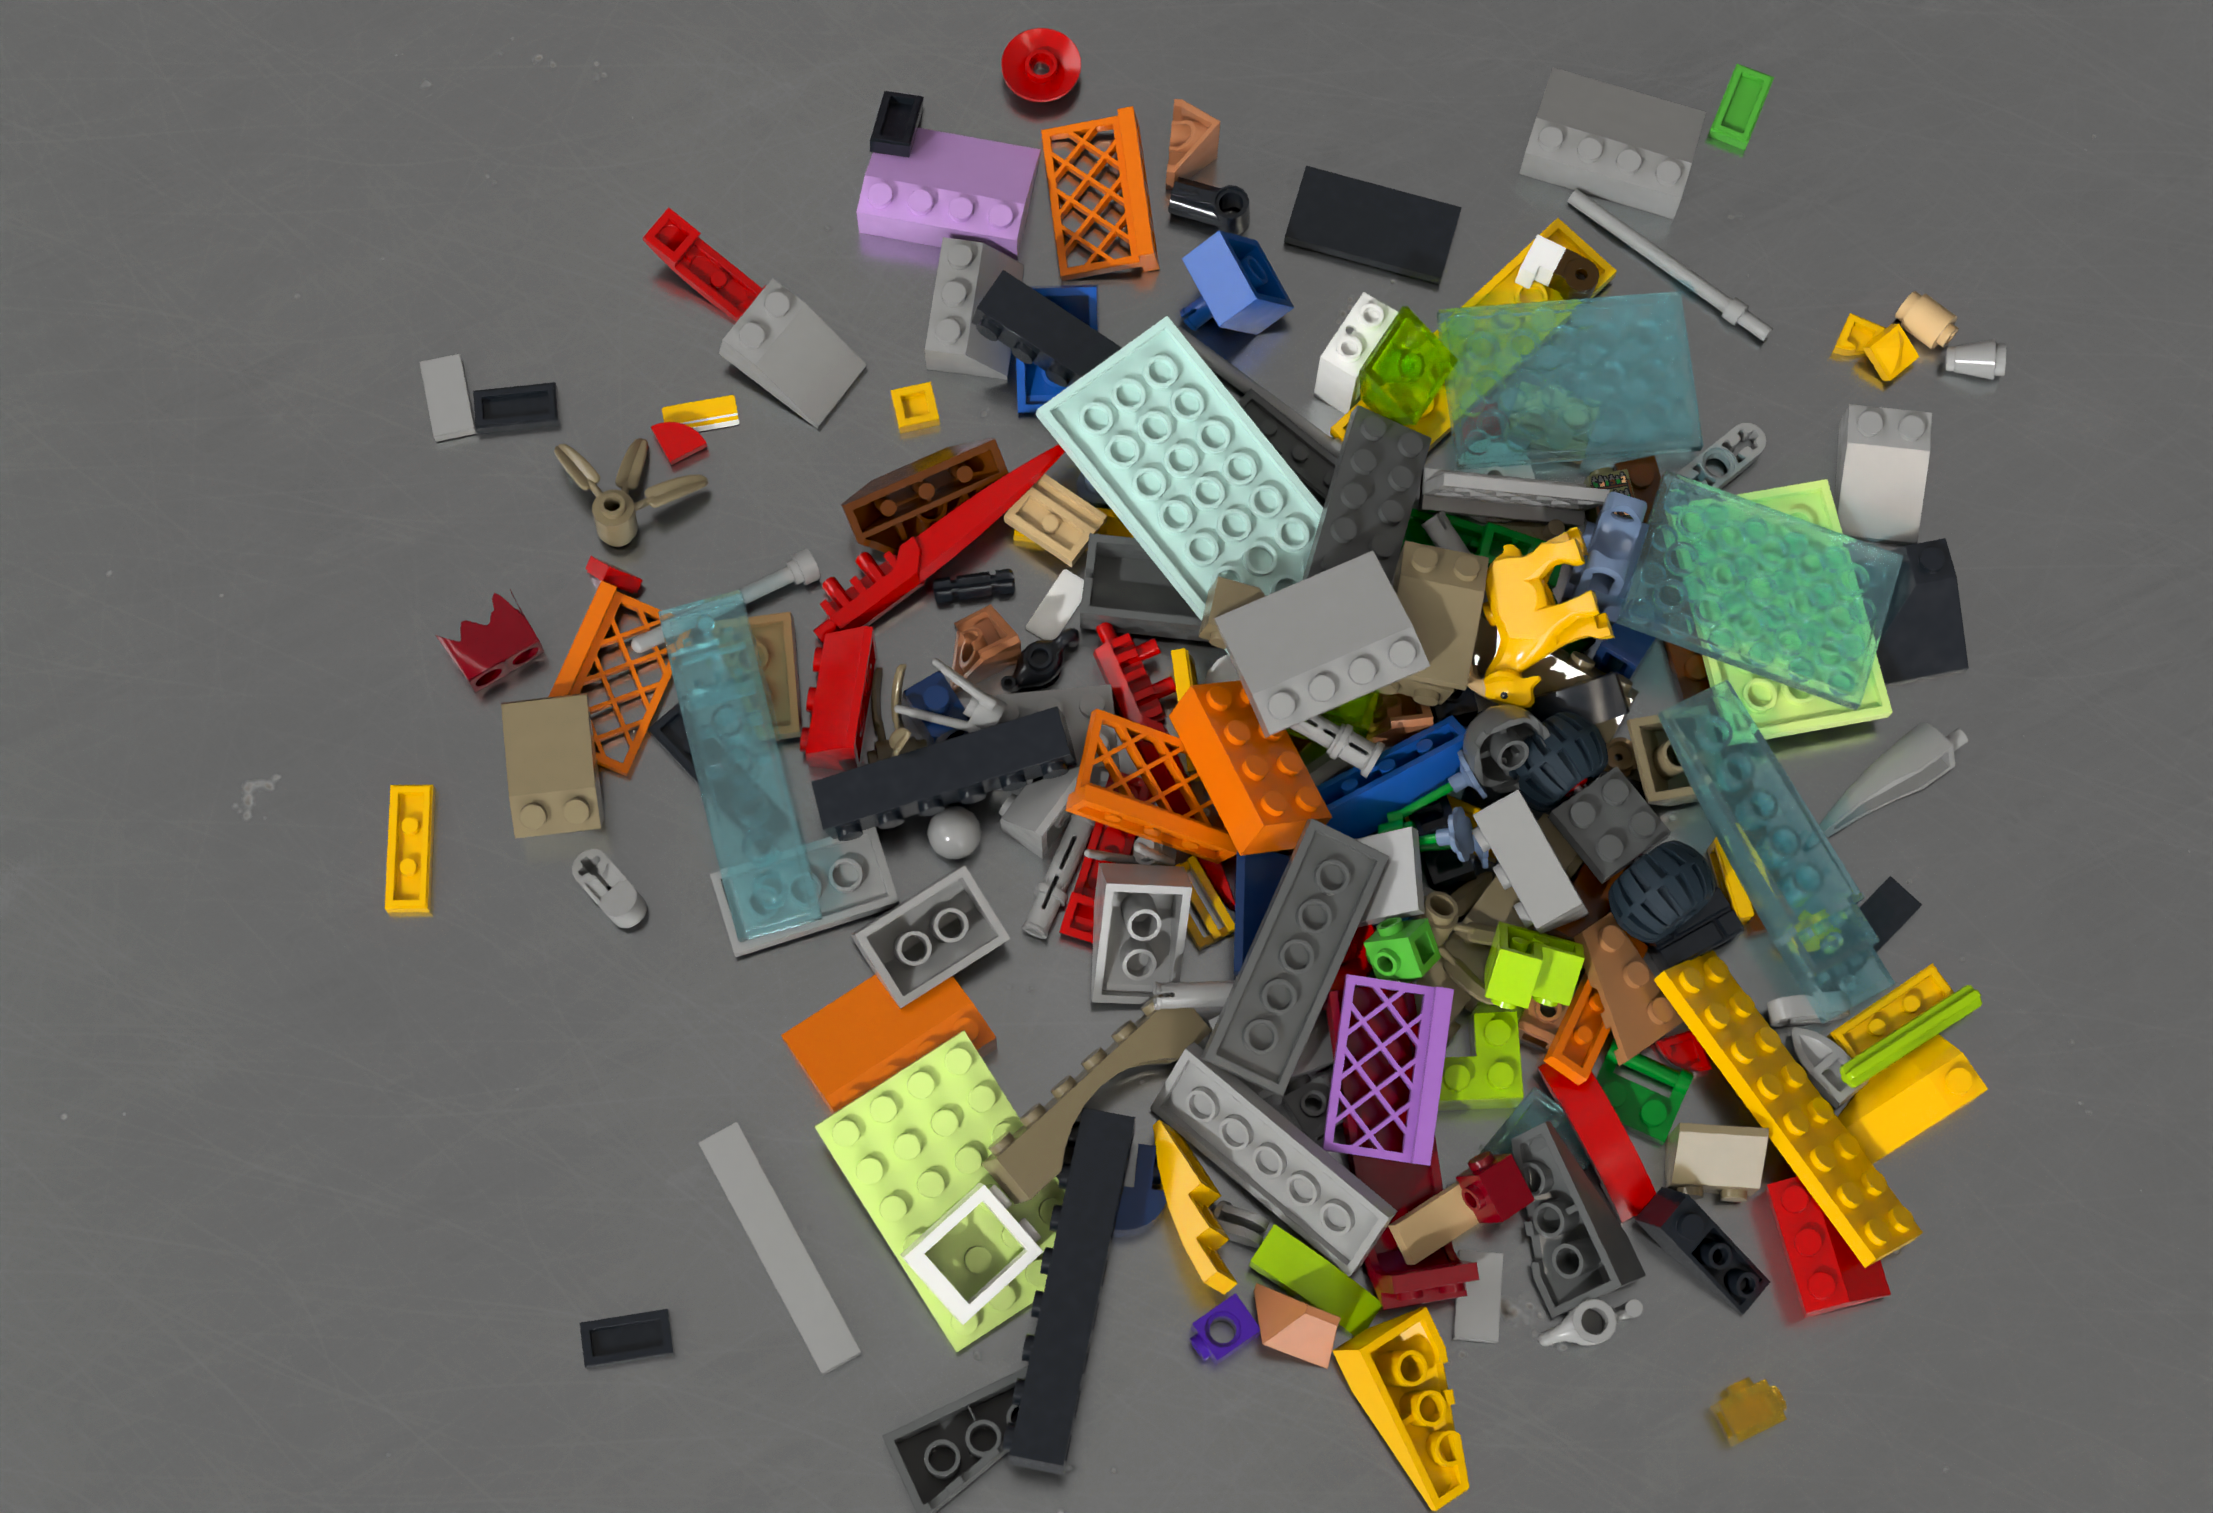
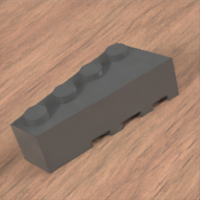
M1028 1366L882 1436L917 1513H936L1009 1452V1450L1003 1449V1442L1008 1422L1016 1423L1019 1406L1012 1405L1017 1378H1026Z

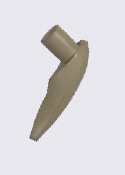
M1558 519L1551 520L1547 525L1522 521L1511 523L1491 522L1546 542L1561 535L1565 528L1563 522Z

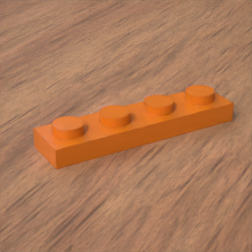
M1624 931L1641 957L1644 958L1649 946ZM1586 971L1543 1060L1577 1085L1588 1079L1611 1029L1605 1028L1601 1013L1605 1010L1598 990L1590 986Z

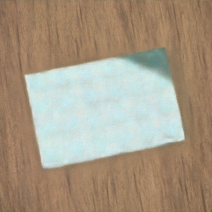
M1681 291L1438 310L1436 317L1456 470L1697 452L1703 448Z
M1666 470L1661 477L1647 522L1648 528L1616 623L1847 708L1857 710L1863 700L1904 556Z

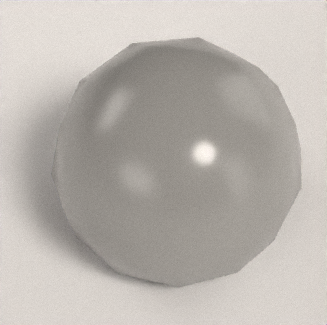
M950 806L941 813L935 814L930 820L927 831L929 842L934 851L947 859H961L971 855L978 847L982 833L979 821L975 815L961 806Z

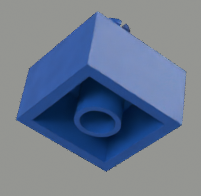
M1219 230L1182 258L1201 293L1199 298L1180 310L1181 317L1189 316L1184 322L1193 331L1199 330L1202 325L1214 317L1221 328L1258 335L1294 308L1257 240Z

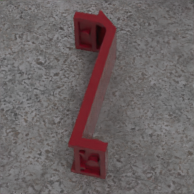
M1372 987L1354 988L1352 1003L1363 1017L1383 1003ZM1381 989L1387 998L1398 992ZM1344 990L1329 991L1321 1009L1327 1011L1333 1059L1335 1057ZM1405 992L1392 1002V1005L1406 1023H1409L1417 1016L1414 994ZM1387 1007L1367 1021L1381 1042L1402 1028ZM1352 1012L1349 1028L1358 1022ZM1418 1023L1410 1028L1416 1037L1418 1035ZM1361 1025L1348 1035L1346 1047L1358 1061L1377 1047V1045ZM1404 1032L1388 1044L1386 1049L1398 1065L1402 1067L1415 1057L1416 1046ZM1381 1051L1361 1065L1375 1086L1396 1072ZM1346 1056L1344 1060L1343 1072L1350 1066H1352V1064ZM1413 1066L1404 1072L1410 1081L1412 1079ZM1355 1069L1342 1079L1340 1091L1350 1105H1352L1371 1091V1089ZM1398 1076L1382 1088L1380 1093L1392 1109L1396 1111L1409 1101L1410 1090L1400 1076ZM1375 1095L1355 1109L1369 1130L1390 1116ZM1340 1101L1341 1112H1343L1346 1108ZM1407 1110L1398 1116L1404 1125L1406 1123ZM1350 1113L1342 1119L1346 1145H1351L1365 1133ZM1392 1120L1375 1133L1374 1137L1384 1150L1401 1153L1404 1134L1395 1121ZM1435 1135L1430 1166L1348 1154L1350 1172L1397 1210L1389 1224L1443 1190ZM1369 1139L1359 1145V1147L1376 1149ZM1388 1226L1364 1261V1266L1383 1310L1467 1296L1466 1282L1479 1280L1477 1262L1460 1260L1454 1251L1452 1242L1447 1243L1417 1264L1407 1265Z

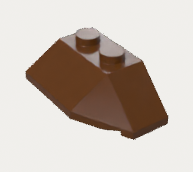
M987 438L946 447L871 480L843 502L841 506L858 544L883 553L890 551L893 555L898 556L899 547L911 537L916 538L962 503L1009 472L995 438Z

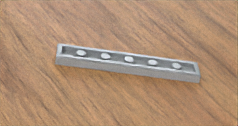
M735 1122L698 1142L822 1375L861 1355L862 1353L738 1123Z

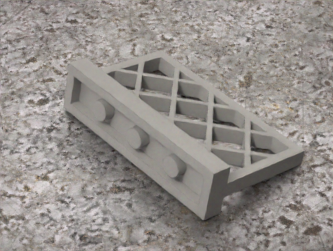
M1424 468L1420 482L1418 511L1439 513L1444 510L1445 513L1453 515L1548 524L1551 520L1558 519L1563 522L1564 526L1581 527L1584 526L1585 511L1603 505L1610 490L1586 487V484Z

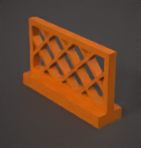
M1133 106L1117 109L1118 116L1041 130L1062 281L1142 267L1144 272L1160 269L1140 125ZM1114 130L1115 140L1105 152L1090 143L1098 132ZM1069 138L1076 142L1077 145L1064 160L1053 152L1052 141ZM1084 149L1100 158L1088 174L1073 165ZM1115 152H1117L1118 161L1112 158ZM1055 162L1060 165L1057 171L1055 168ZM1107 163L1119 170L1120 173L1119 178L1110 189L1095 180ZM1067 171L1082 179V182L1071 196L1058 189V182ZM1090 185L1105 194L1093 211L1078 202ZM1121 188L1123 197L1117 194ZM1060 199L1065 201L1062 207L1060 206ZM1111 200H1114L1125 209V213L1115 226L1100 216ZM1072 207L1087 216L1075 233L1063 226V219ZM1094 222L1110 231L1098 248L1082 238ZM1126 224H1127L1128 234H1126L1125 232L1122 231L1123 228L1126 226ZM1065 235L1070 238L1067 244L1065 243ZM1118 236L1130 245L1131 256L1113 259L1105 251ZM1077 244L1093 253L1084 265L1069 267L1067 257Z
M601 580L548 697L581 694L584 685L601 680L609 700L589 707L590 714L612 707L620 727L597 735L592 723L594 744L598 751L596 752L597 764L627 777L692 630L681 634L675 645L659 650L658 646L652 648L653 653L631 660L623 640L648 632L678 617L617 591L616 586ZM620 605L636 611L642 626L620 634L614 619ZM645 616L650 617L656 621L648 623ZM611 627L615 636L605 639ZM618 643L626 663L603 671L597 656L600 649ZM671 654L667 665H665L662 657ZM656 659L661 669L662 677L659 682L642 687L634 667ZM594 664L598 673L588 676ZM629 669L637 690L614 698L606 677ZM655 691L649 703L646 694ZM640 696L646 711L643 719L626 725L617 704ZM638 728L632 741L629 731ZM623 734L629 748L623 763L607 757L601 742Z
M1097 708L1091 712L1075 791L1068 795L1065 811L1217 864L1237 854V849L1225 825L1223 829L1212 826L1203 811L1204 808L1213 804L1212 800L1200 805L1188 785L1190 781L1199 777L1198 773L1185 779L1173 759V756L1180 752L1188 755L1180 738ZM1102 724L1114 728L1122 742L1120 746L1109 752L1099 736ZM1141 739L1152 742L1161 758L1146 765L1134 743ZM1123 749H1126L1138 770L1123 778L1111 757ZM1096 752H1097V754L1099 755V757L1096 758V759H1094V758H1095V754H1096ZM1101 761L1114 782L1113 785L1107 788L1090 783L1092 768ZM1164 762L1176 783L1163 792L1150 772L1151 768ZM1141 775L1153 796L1145 802L1135 799L1126 783ZM1176 789L1180 790L1191 810L1184 815L1173 812L1165 798L1167 794ZM1156 802L1158 806L1152 805L1151 803ZM1192 815H1194V817L1196 818V820H1195V819H1192V818H1189V817L1192 816Z

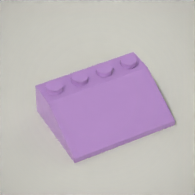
M918 128L909 158L872 153L856 211L859 233L941 247L943 237L983 242L1018 261L1041 149Z

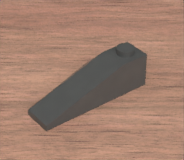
M1546 1121L1511 1139L1514 1160L1535 1199L1526 1206L1528 1220L1524 1221L1526 1236H1531L1535 1258V1261L1531 1262L1533 1278L1551 1317H1557L1579 1306V1304L1586 1300L1600 1298L1645 1277L1646 1274L1627 1234L1551 1122Z

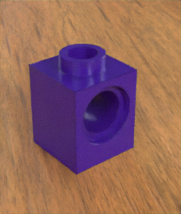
M1235 1293L1192 1323L1191 1331L1194 1335L1189 1340L1203 1361L1210 1357L1214 1364L1218 1365L1260 1335V1327ZM1217 1321L1229 1323L1234 1329V1338L1227 1343L1215 1341L1210 1335L1211 1325Z

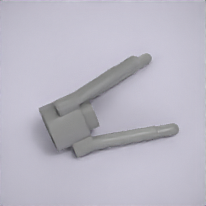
M934 658L932 660L933 666L972 695L963 712L964 715L970 717L969 721L903 705H896L894 707L896 713L971 733L997 725L1007 704L987 692H983L950 666H947L938 658Z
M1138 837L1134 842V854L1132 856L1092 849L1084 851L1085 857L1101 861L1174 866L1177 853L1174 848L1142 837Z

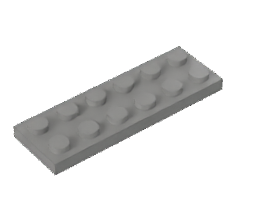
M1195 1042L1189 1045L1183 1051L1151 1105L1150 1110L1347 1276L1351 1277L1359 1270L1397 1213V1210L1235 1075L1200 1059L1204 1050Z

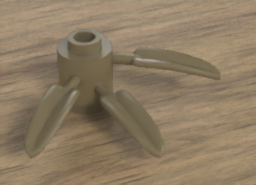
M635 439L625 453L615 479L616 486L621 488V490H607L605 492H602L597 486L600 481V475L574 448L567 444H560L554 450L557 459L582 490L590 489L595 494L596 499L592 505V513L597 534L602 541L614 547L627 545L635 537L638 531L635 511L649 505L657 508L705 487L708 484V479L700 474L670 479L645 490L646 498L634 503L628 492L629 490L636 489L648 451L646 439Z
M900 664L894 675L891 712L896 730L890 735L889 740H886L880 708V687L883 668L878 667L874 671L871 710L873 728L877 732L878 741L874 742V750L867 751L868 764L928 746L926 739L916 740L915 736L910 737L911 732L903 726L902 714L894 711L896 705H901L906 664Z
M1486 871L1477 875V879L1466 882L1450 896L1439 891L1431 892L1424 896L1425 914L1411 916L1408 920L1428 918L1440 955L1446 960L1443 964L1444 971L1468 994L1483 1003L1495 1005L1491 1002L1490 998L1485 997V984L1462 960L1453 957L1443 946L1452 930L1467 933L1466 936L1470 942L1492 945L1497 927L1468 922L1467 924L1457 923L1458 918L1462 917L1476 904L1491 884L1493 879L1492 872Z

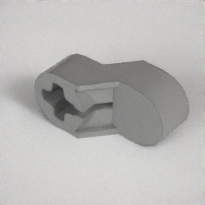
M589 849L579 854L572 865V874L575 880L615 925L621 928H629L638 924L644 918L647 911V903L641 894L601 850Z

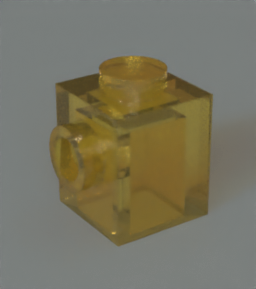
M1749 1376L1727 1387L1726 1390L1729 1397L1710 1406L1731 1447L1787 1420L1783 1412L1787 1409L1785 1400L1775 1385L1769 1386L1766 1378L1753 1384Z

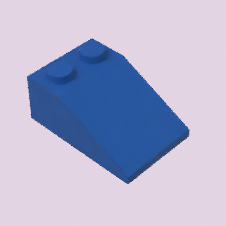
M1098 285L1029 286L1099 332ZM1016 358L1018 413H1036L1038 408L1067 388L1051 381L1046 375V371L1034 363L1026 364Z

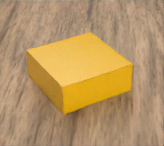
M931 382L891 390L900 434L940 425Z

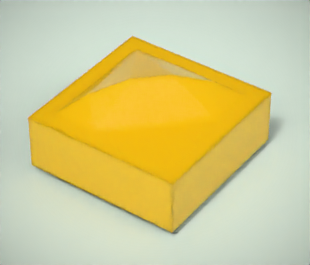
M1891 324L1863 347L1864 352L1871 363H1873L1882 381H1891L1919 358L1918 353L1900 324Z

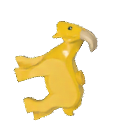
M1578 527L1571 528L1561 535L1541 543L1533 552L1525 556L1522 555L1520 549L1515 545L1506 544L1503 546V553L1490 564L1487 570L1485 586L1488 601L1483 603V610L1489 624L1492 627L1497 626L1501 641L1497 654L1487 668L1484 678H1480L1478 666H1472L1471 663L1467 686L1478 695L1498 704L1530 708L1535 702L1534 687L1541 681V677L1523 678L1522 672L1559 648L1574 641L1588 637L1601 640L1615 638L1607 613L1600 614L1595 592L1590 590L1564 603L1555 604L1553 593L1547 585L1556 565L1565 563L1571 566H1580L1585 564L1584 556L1588 555Z

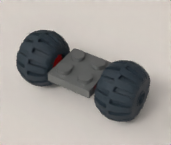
M1569 711L1559 712L1542 722L1548 729L1550 737L1544 740L1535 730H1532L1535 733L1532 737L1527 735L1524 742L1529 748L1528 758L1521 767L1509 771V775L1514 780L1519 775V791L1529 808L1543 813L1551 812L1548 816L1549 820L1601 884L1627 866H1630L1614 881L1609 889L1608 899L1611 912L1617 924L1632 937L1647 943L1657 942L1688 921L1711 900L1715 893L1713 872L1703 855L1691 846L1675 840L1660 844L1668 838L1671 831L1617 766L1597 779L1608 764L1606 742L1601 732L1595 725L1580 715Z

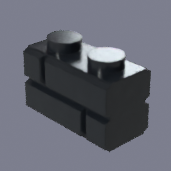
M1715 887L1713 897L1697 914L1661 940L1653 943H1643L1649 946L1647 952L1652 956L1655 965L1661 973L1687 960L1691 961L1699 956L1710 953L1712 950L1715 952L1733 942L1744 932V926L1734 910L1730 908V904L1721 889Z

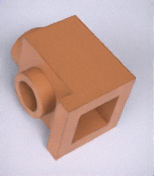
M1531 997L1528 1009L1523 1008L1518 1021L1519 1040L1548 1052L1569 1006L1558 1003V1006L1550 1007L1555 1010V1015L1553 1017H1545L1540 1011L1542 1004L1536 1002Z

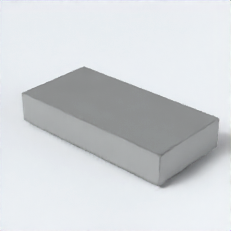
M455 354L419 362L435 441L477 434L461 355Z
M1459 1249L1458 1258L1460 1260L1477 1262L1479 1280L1466 1282L1467 1296L1455 1298L1452 1340L1497 1344L1499 1339L1503 1253Z

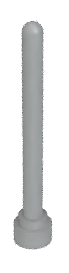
M807 548L791 555L792 560L786 562L785 568L635 637L631 642V647L637 653L645 652L792 582L795 585L802 582L804 585H808L821 579L817 563Z

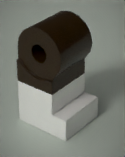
M1537 234L1514 283L1530 289L1535 280L1558 291L1567 302L1582 304L1592 296L1598 283L1599 271L1593 262L1582 257L1580 254Z

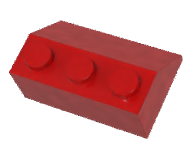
M861 626L825 634L823 648L816 647L813 672H819L817 687H809L806 711L812 712L810 727L802 728L800 738V752H806L805 755L809 767L848 771L860 767L872 692V680L878 654L874 629L871 626Z
M1798 1176L1767 1184L1766 1194L1804 1318L1891 1295L1881 1260L1866 1268L1862 1265Z

